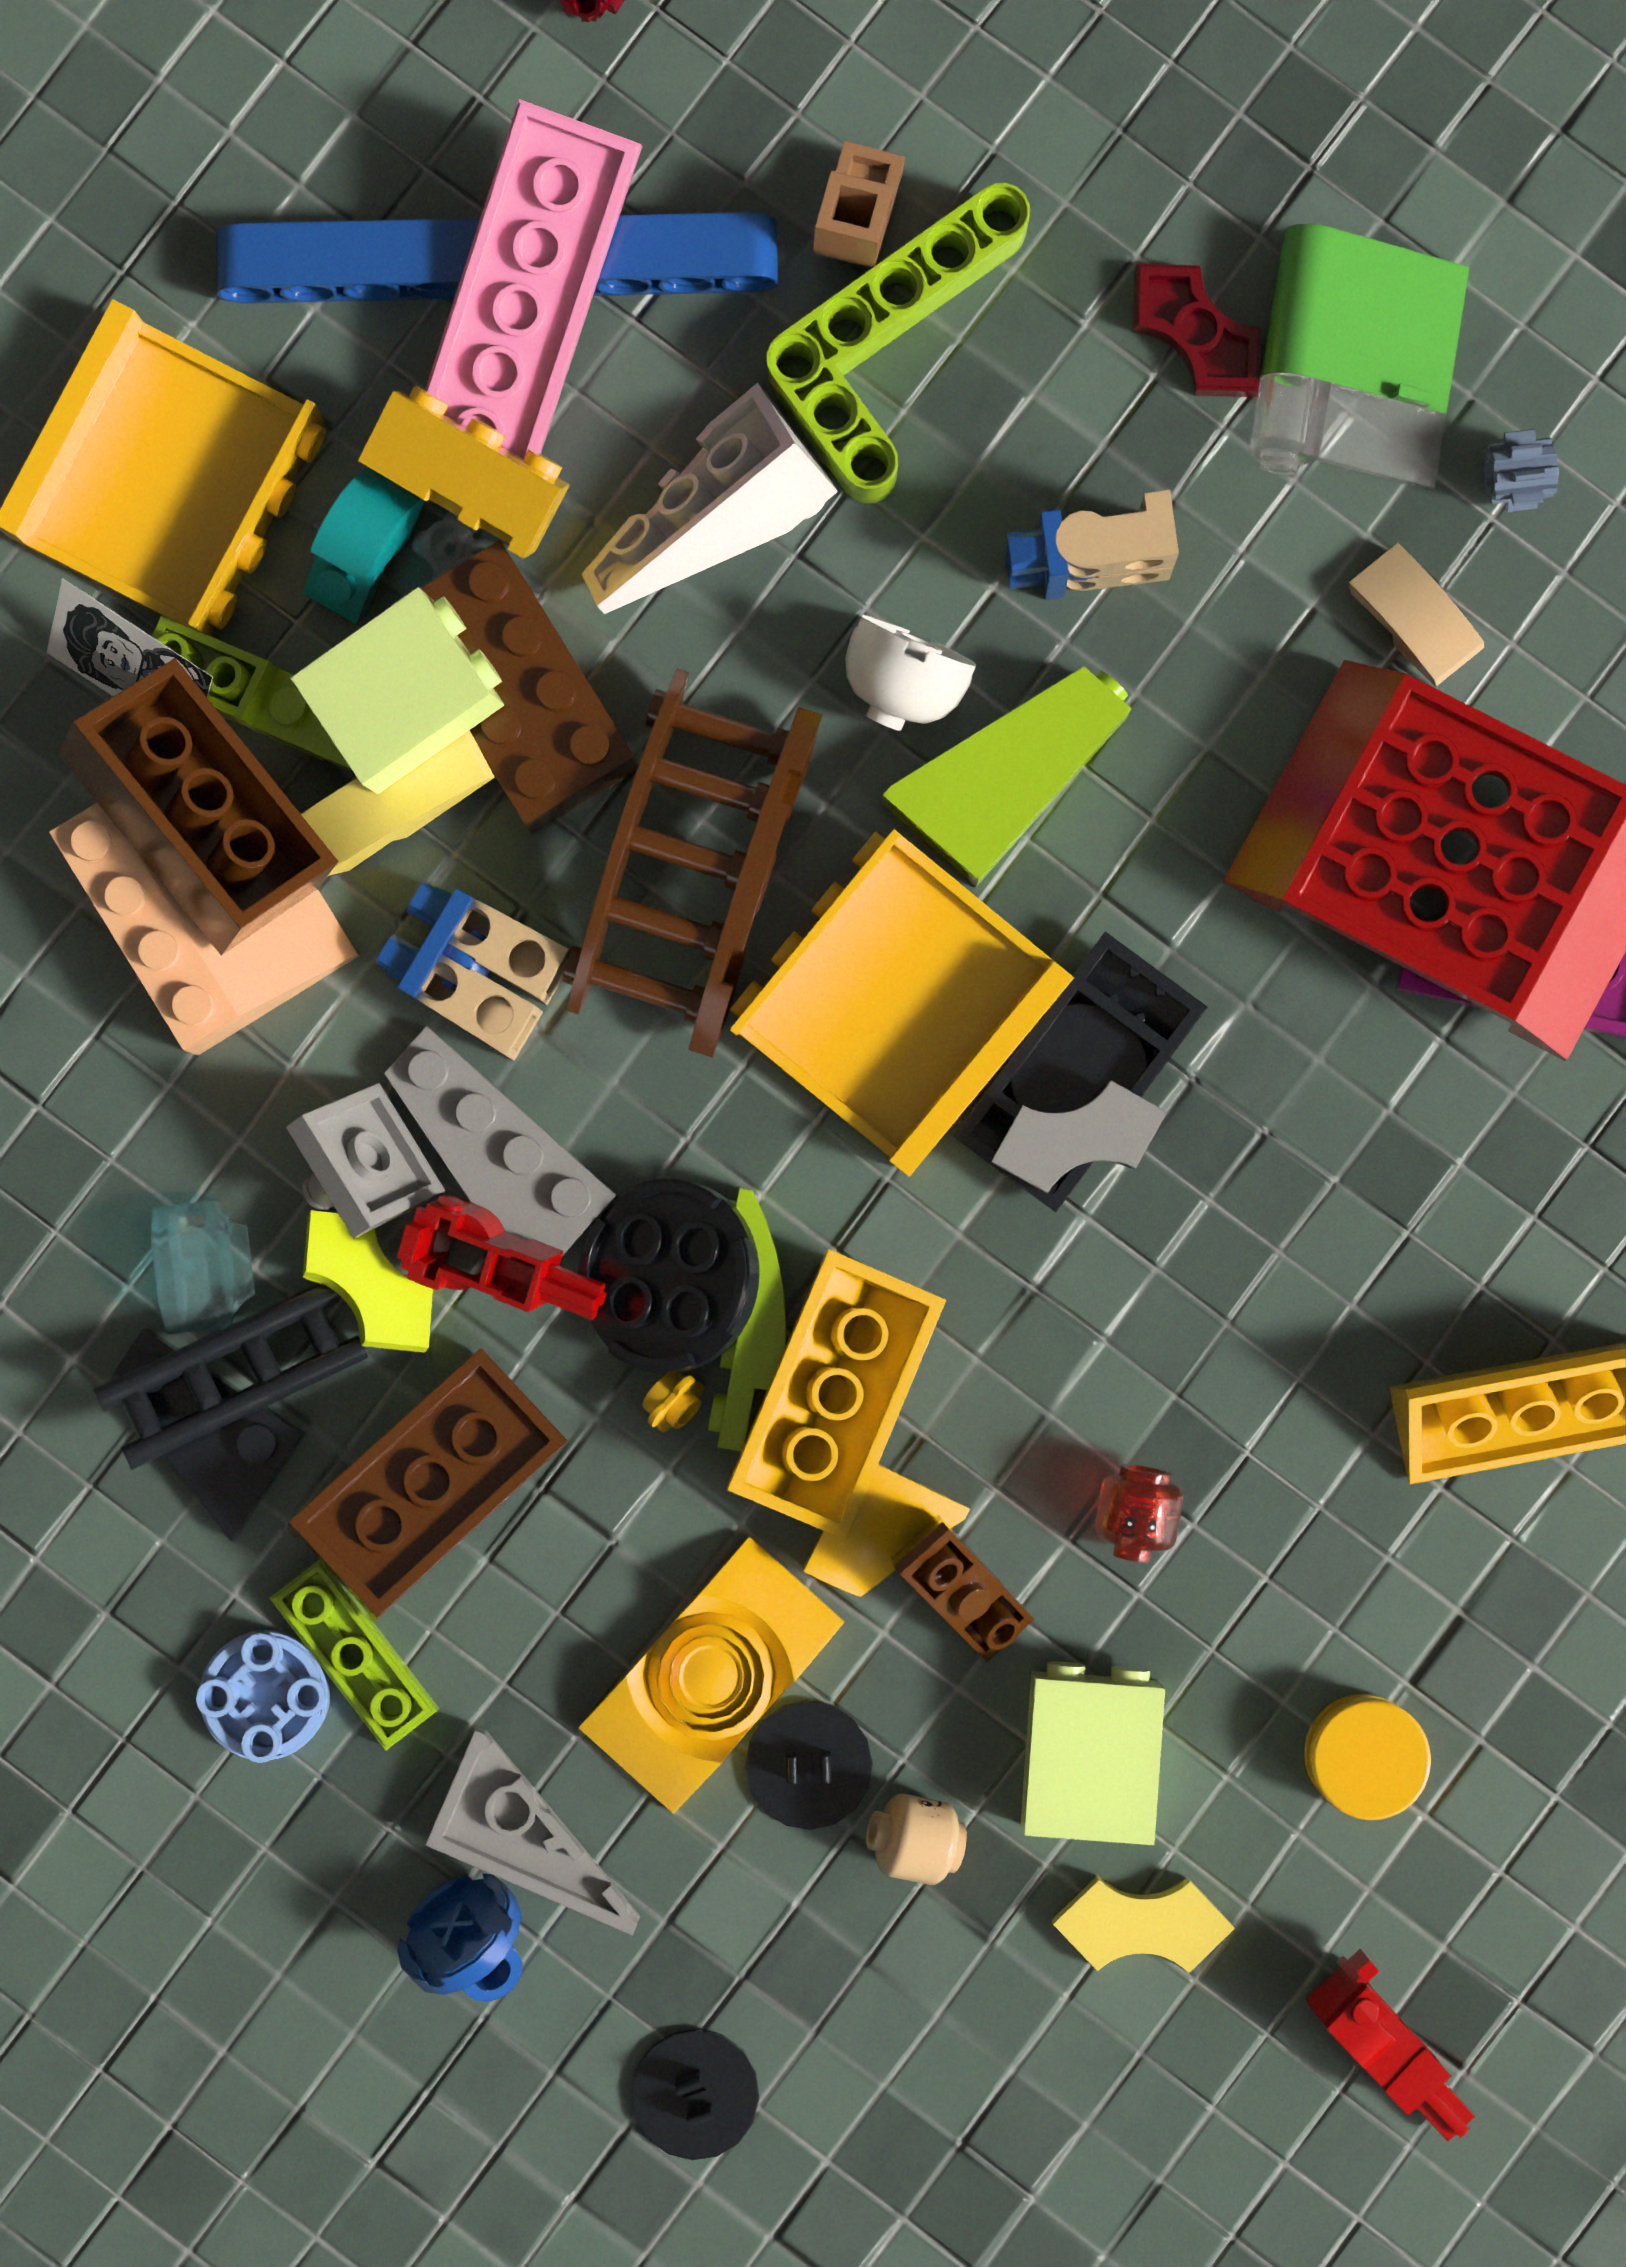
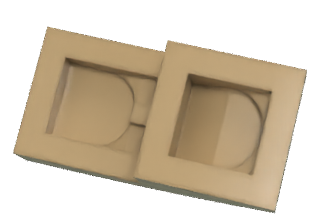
M1399 543L1395 544L1349 582L1351 595L1392 634L1394 647L1435 687L1484 648V641L1459 608Z

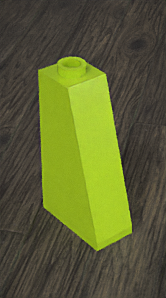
M1083 666L891 785L882 796V805L976 888L1126 720L1132 709L1124 702L1128 694L1107 673L1099 671L1094 675Z

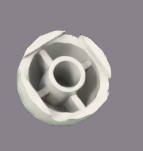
M862 615L858 627H855L850 638L845 660L846 676L853 692L870 704L866 714L867 717L882 725L901 731L905 720L926 724L944 718L957 707L973 678L972 674L976 667L973 661L931 640L929 643L908 634L910 630L879 618Z

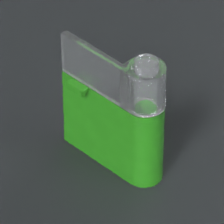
M1295 224L1287 227L1284 231L1249 446V455L1260 461L1259 468L1273 474L1291 475L1297 473L1298 466L1320 461L1427 490L1434 488L1470 267L1324 225Z

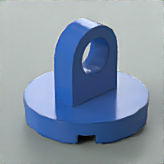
M481 1873L484 1879L472 1880L469 1875L453 1878L433 1890L410 1915L406 1924L411 1930L407 1935L406 1943L400 1938L397 1952L402 1970L424 1992L445 1995L463 1990L466 1995L476 2001L488 2002L508 1994L518 1983L522 1974V1960L513 1943L518 1936L522 1914L515 1895L494 1875Z

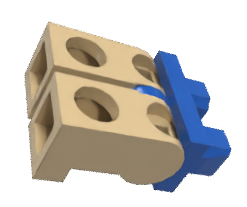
M1170 490L1144 493L1139 512L1102 517L1092 511H1078L1070 514L1062 521L1061 510L1041 512L1038 529L1007 533V547H1005L1009 589L1043 585L1045 600L1063 598L1066 588L1071 591H1088L1169 580L1179 555Z
M422 883L409 903L407 913L432 927V930L420 949L393 934L377 957L376 963L391 977L400 982L397 988L515 1061L543 1012L532 1003L490 980L487 976L489 972H492L548 1005L562 981L570 949L474 899L457 888L451 894L444 889Z

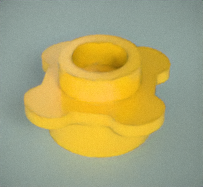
M680 1372L667 1373L650 1389L643 1401V1408L650 1414L648 1423L652 1427L657 1426L662 1433L672 1427L674 1429L683 1427L699 1410L701 1406L699 1397L702 1395L705 1386L700 1381L696 1382L691 1375L685 1377Z

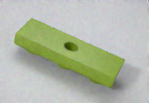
M320 1560L316 1561L270 1597V1600L385 1750H388L438 1711L439 1707L378 1627L367 1618V1613L355 1597ZM346 1644H355L361 1648L363 1652L361 1664L353 1665L345 1659L343 1650Z

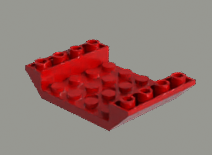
M1344 660L1225 876L1223 883L1280 912L1283 905L1506 1020L1511 1023L1508 1032L1566 1061L1626 952V785L1406 673ZM1486 775L1500 778L1508 789V800L1506 803L1496 808L1481 806L1472 795V784L1476 779ZM1452 832L1467 833L1477 844V857L1468 864H1453L1441 852V840ZM1423 888H1432L1439 891L1447 903L1446 914L1433 922L1418 919L1410 909V897L1413 893Z

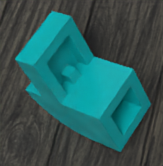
M367 467L352 479L338 496L316 534L310 552L316 556L302 594L351 622L358 624L368 614L386 564L408 546L425 500L371 468Z

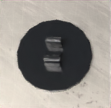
M805 1700L783 1705L762 1720L749 1741L745 1770L750 1792L765 1813L786 1826L813 1830L835 1825L856 1810L869 1789L873 1762L867 1737L853 1717L832 1704Z
M703 2029L674 2032L655 2043L639 2063L631 2091L635 2118L647 2139L665 2153L688 2160L717 2157L739 2144L754 2123L760 2099L756 2070L744 2050L725 2035Z

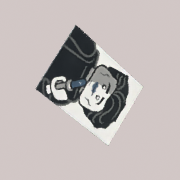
M62 578L47 648L49 655L112 696L117 695L175 658L204 695L208 696L213 678L211 675Z

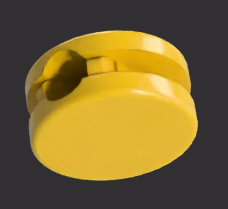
M1353 1694L1335 1700L1316 1716L1305 1740V1766L1313 1785L1333 1807L1354 1818L1379 1820L1399 1814L1412 1805L1419 1797L1429 1777L1431 1754L1424 1731L1408 1712L1381 1696Z

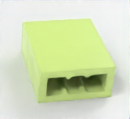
M419 587L291 677V680L360 783L377 794L383 792L504 706V703L494 690V687L502 682L500 676L480 649L470 655L458 637V634L466 629L459 615L444 596L435 602Z
M1053 1661L1047 1662V1672L1031 1671L1020 1823L1024 1836L1154 1845L1165 1700L1164 1686L1159 1680H1149L1150 1670L1137 1667H1111V1677L1085 1675L1086 1665Z

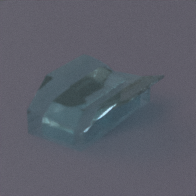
M220 1200L152 1209L151 1245L157 1297L167 1335L224 1328L235 1323V1312L246 1300L255 1294L247 1225L223 1213Z

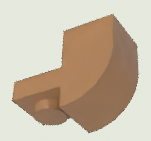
M844 141L836 171L831 170L816 222L813 245L814 254L871 269L879 263L904 169L905 156Z

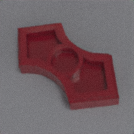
M1136 264L1134 270L1133 332L1157 337L1179 353L1190 371L1194 385V396L1257 397L1260 392L1261 329L1237 323L1215 307L1204 289L1200 265Z

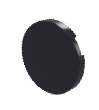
M655 1179L635 1185L634 1189L613 1204L603 1217H597L586 1236L578 1267L579 1274L606 1284L604 1291L607 1293L604 1303L599 1306L597 1316L594 1320H591V1323L599 1337L608 1347V1352L635 1368L665 1373L693 1370L704 1366L723 1354L736 1341L747 1325L756 1303L760 1278L755 1240L749 1226L737 1208L720 1193L711 1188L679 1179Z

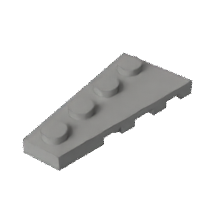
M428 1026L423 1029L384 1073L469 1200L491 1211L500 1220L506 1232L527 1240L534 1239L563 1250V1258L594 1223L596 1218L617 1197L611 1189Z

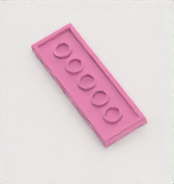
M519 99L425 391L449 404L444 415L466 427L471 417L493 427L506 436L501 446L524 458L528 449L539 454L542 452L642 149V144Z

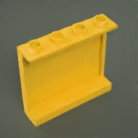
M112 299L0 508V531L8 538L159 616H164L211 636L215 627L220 630L223 629L232 617L238 600L237 595L233 593L244 572L251 574L260 564L267 547V540L263 536L273 517L281 518L289 509L297 488L293 480L304 460L310 463L318 454L326 435V429L322 427L325 419L314 402L308 399L304 405L144 323L135 310Z
M893 829L886 839L875 831L852 859V862L861 868L845 889L834 881L811 911L820 920L807 936L803 938L794 931L770 960L780 969L763 988L753 980L730 1008V1011L739 1019L730 1028V1031L735 1035L740 1034L887 1154L890 1157L889 1161L910 1177L1074 977Z

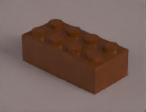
M498 540L420 588L435 602L443 596L447 599L466 627L464 631L458 634V637L470 655L480 649L502 680L501 683L494 687V690L504 703V706L470 729V732L487 764L531 834L638 769L633 753L501 540Z
M175 658L75 720L58 751L59 756L221 956L316 891L339 862Z

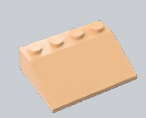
M98 803L93 804L49 832L183 1051L195 1055L202 1054L359 956L319 889L221 956Z

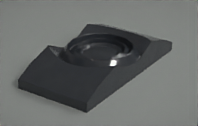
M1106 931L1073 973L1074 979L1036 1023L953 1135V1138L1055 1213L1093 1162L1081 1164L1066 1172L1047 1194L991 1163L1021 1106L1024 1105L1044 1113L1074 1111L1092 1102L1109 1081H1113L1142 1097L1208 1008Z

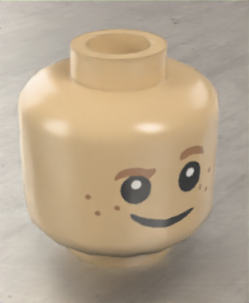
M904 1793L893 1796L886 1804L883 1812L874 1811L870 1818L866 1835L867 1848L875 1851L876 1862L882 1874L928 1885L938 1884L947 1876L948 1872L955 1873L959 1869L964 1857L967 1840L966 1826L964 1822L958 1821L957 1814L951 1804Z

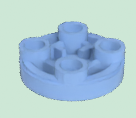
M255 1630L234 1638L220 1648L211 1658L203 1673L196 1701L208 1730L218 1743L240 1757L249 1759L252 1762L263 1763L288 1756L299 1750L313 1738L322 1726L328 1712L330 1683L328 1674L300 1638L279 1630Z

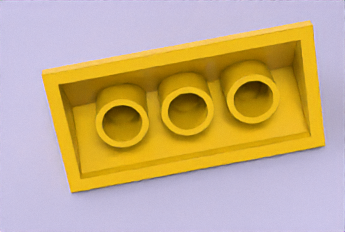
M827 1249L726 1490L847 1540L946 1299Z
M1626 1342L1389 1386L1409 1484L1626 1444Z

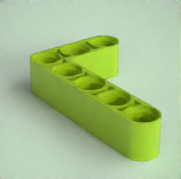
M994 183L985 187L780 333L770 343L767 351V374L772 392L843 490L853 500L863 504H875L888 497L897 481L898 454L893 443L847 382L844 375L1020 249L1027 233L1030 204L1026 195L1018 187L1008 183ZM993 211H1003L1014 218L1016 225L1007 231H996L991 229L983 218ZM943 247H952L963 254L965 261L955 268H945L935 262L932 255ZM901 283L913 291L914 297L910 302L903 305H894L882 297L881 291L890 284ZM849 319L857 322L863 329V333L858 339L843 342L836 339L830 333V328L840 320ZM790 356L806 358L812 365L811 371L806 376L793 379L784 376L778 367L785 358ZM827 406H836L842 408L848 414L849 421L839 429L829 430L820 426L816 422L815 416L821 409ZM869 456L875 457L884 463L887 469L886 473L874 481L860 479L852 470L853 464L858 459Z

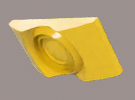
M749 1535L578 1728L674 1814L721 1765L772 1704L796 1681L843 1625L844 1620Z

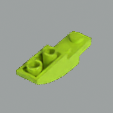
M164 616L160 617L152 637L213 677L207 698L221 716L318 760H326L353 772L291 680V677L294 676L293 674L277 668L265 659Z
M740 1188L737 1201H729L743 1216L755 1240L759 1259V1288L756 1303L747 1325L736 1341L722 1354L720 1367L732 1369L727 1395L715 1393L708 1430L720 1433L717 1447L742 1452L746 1442L755 1388L768 1390L786 1347V1309L778 1255L767 1220L753 1190Z

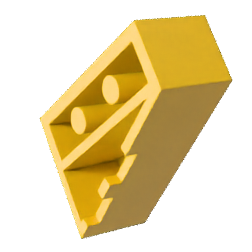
M414 386L410 395L403 391H393L358 461L426 501L429 499L458 515L457 520L472 529L478 530L480 527L509 543L507 549L521 558L525 559L533 554L570 486L569 483L558 478L563 467L531 449H528L524 458L501 446L506 437L503 433L471 417L467 427L444 415L449 404L424 389Z

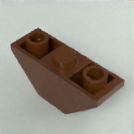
M940 1515L933 1519L891 1558L893 1566L899 1574L986 1662L992 1659L1001 1649L1009 1646L1017 1638L1018 1634L1034 1620L1021 1603Z

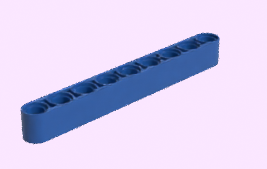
M748 212L620 215L593 296L752 293L771 290L778 285L777 221L774 217L767 214ZM480 218L239 223L221 226L216 230L217 296L223 300L236 303L454 299Z

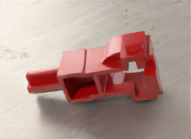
M441 1195L437 1201L427 1204L426 1208L420 1206L416 1209L413 1222L405 1226L397 1258L402 1259L400 1268L408 1271L407 1279L415 1281L417 1284L434 1290L442 1288L464 1290L471 1287L492 1295L493 1299L528 1313L547 1302L594 1320L599 1306L604 1303L607 1293L604 1291L605 1283L561 1267L560 1262L563 1250L534 1239L527 1240L505 1231L500 1220L491 1211L453 1195ZM453 1237L488 1250L481 1273L470 1274L446 1264Z
M1361 1949L1348 1960L1342 1956L1337 1961L1340 1968L1305 1999L1327 2030L1408 2116L1417 2109L1448 2142L1456 2134L1459 2138L1463 2137L1470 2130L1467 2124L1475 2116L1445 2083L1451 2075L1429 2048L1371 1986L1369 1981L1380 1972L1371 1959Z

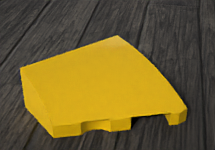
M878 1463L847 1540L822 1530L804 1565L803 1572L834 1587L861 1597L896 1570L891 1558L933 1519L940 1515L953 1528L966 1518L970 1508Z

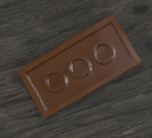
M480 1348L288 1522L286 1530L292 1537H299L368 1611L367 1618L375 1624L394 1603L562 1449L568 1440L484 1350Z

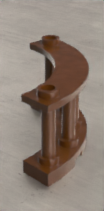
M677 668L668 691L656 689L652 697L645 722L646 726L652 727V731L616 831L582 948L572 947L564 969L562 982L572 985L566 1011L578 1015L591 985L685 1014L684 1021L695 1024L688 1050L713 1057L728 1019L748 949L745 946L755 913L760 910L777 854H775L784 824L789 822L807 772L823 714L798 707L789 731L778 727L776 733L682 704L689 672ZM674 729L686 731L767 757V764L776 767L770 785L758 782L755 788L664 759L663 756ZM653 783L748 812L747 819L755 821L757 824L747 853L735 850L732 856L639 826ZM630 851L725 880L724 887L735 890L725 924L713 921L712 925L708 926L617 897ZM609 921L702 950V958L713 961L706 987L695 985L694 989L690 990L599 961Z

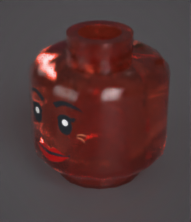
M1122 1464L1120 1466V1473L1111 1474L1103 1480L1095 1520V1532L1105 1542L1114 1545L1113 1556L1134 1562H1151L1152 1552L1166 1551L1175 1545L1178 1537L1184 1494L1181 1488L1170 1482V1472L1148 1466Z

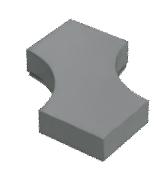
M1109 1081L1092 1102L1074 1111L1044 1113L1023 1105L992 1158L991 1163L1046 1194L1066 1172L1084 1163L1110 1161L1135 1169L1167 1112L1113 1081Z

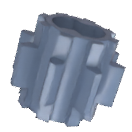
M1535 429L1504 432L1503 439H1498L1497 444H1489L1488 448H1485L1483 475L1486 495L1489 496L1491 504L1506 502L1507 512L1537 509L1538 503H1543L1544 498L1554 497V494H1557L1559 466L1556 447L1552 444V438L1536 439Z

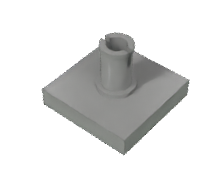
M380 1083L303 1114L286 1127L314 1173L308 1176L302 1185L303 1194L307 1202L317 1211L328 1212L335 1208L353 1238L425 1205L445 1192V1189Z

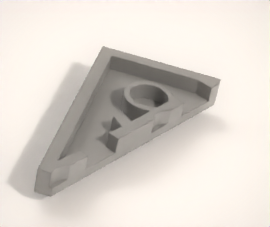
M477 1727L426 1846L633 1936L640 1914L487 1730Z

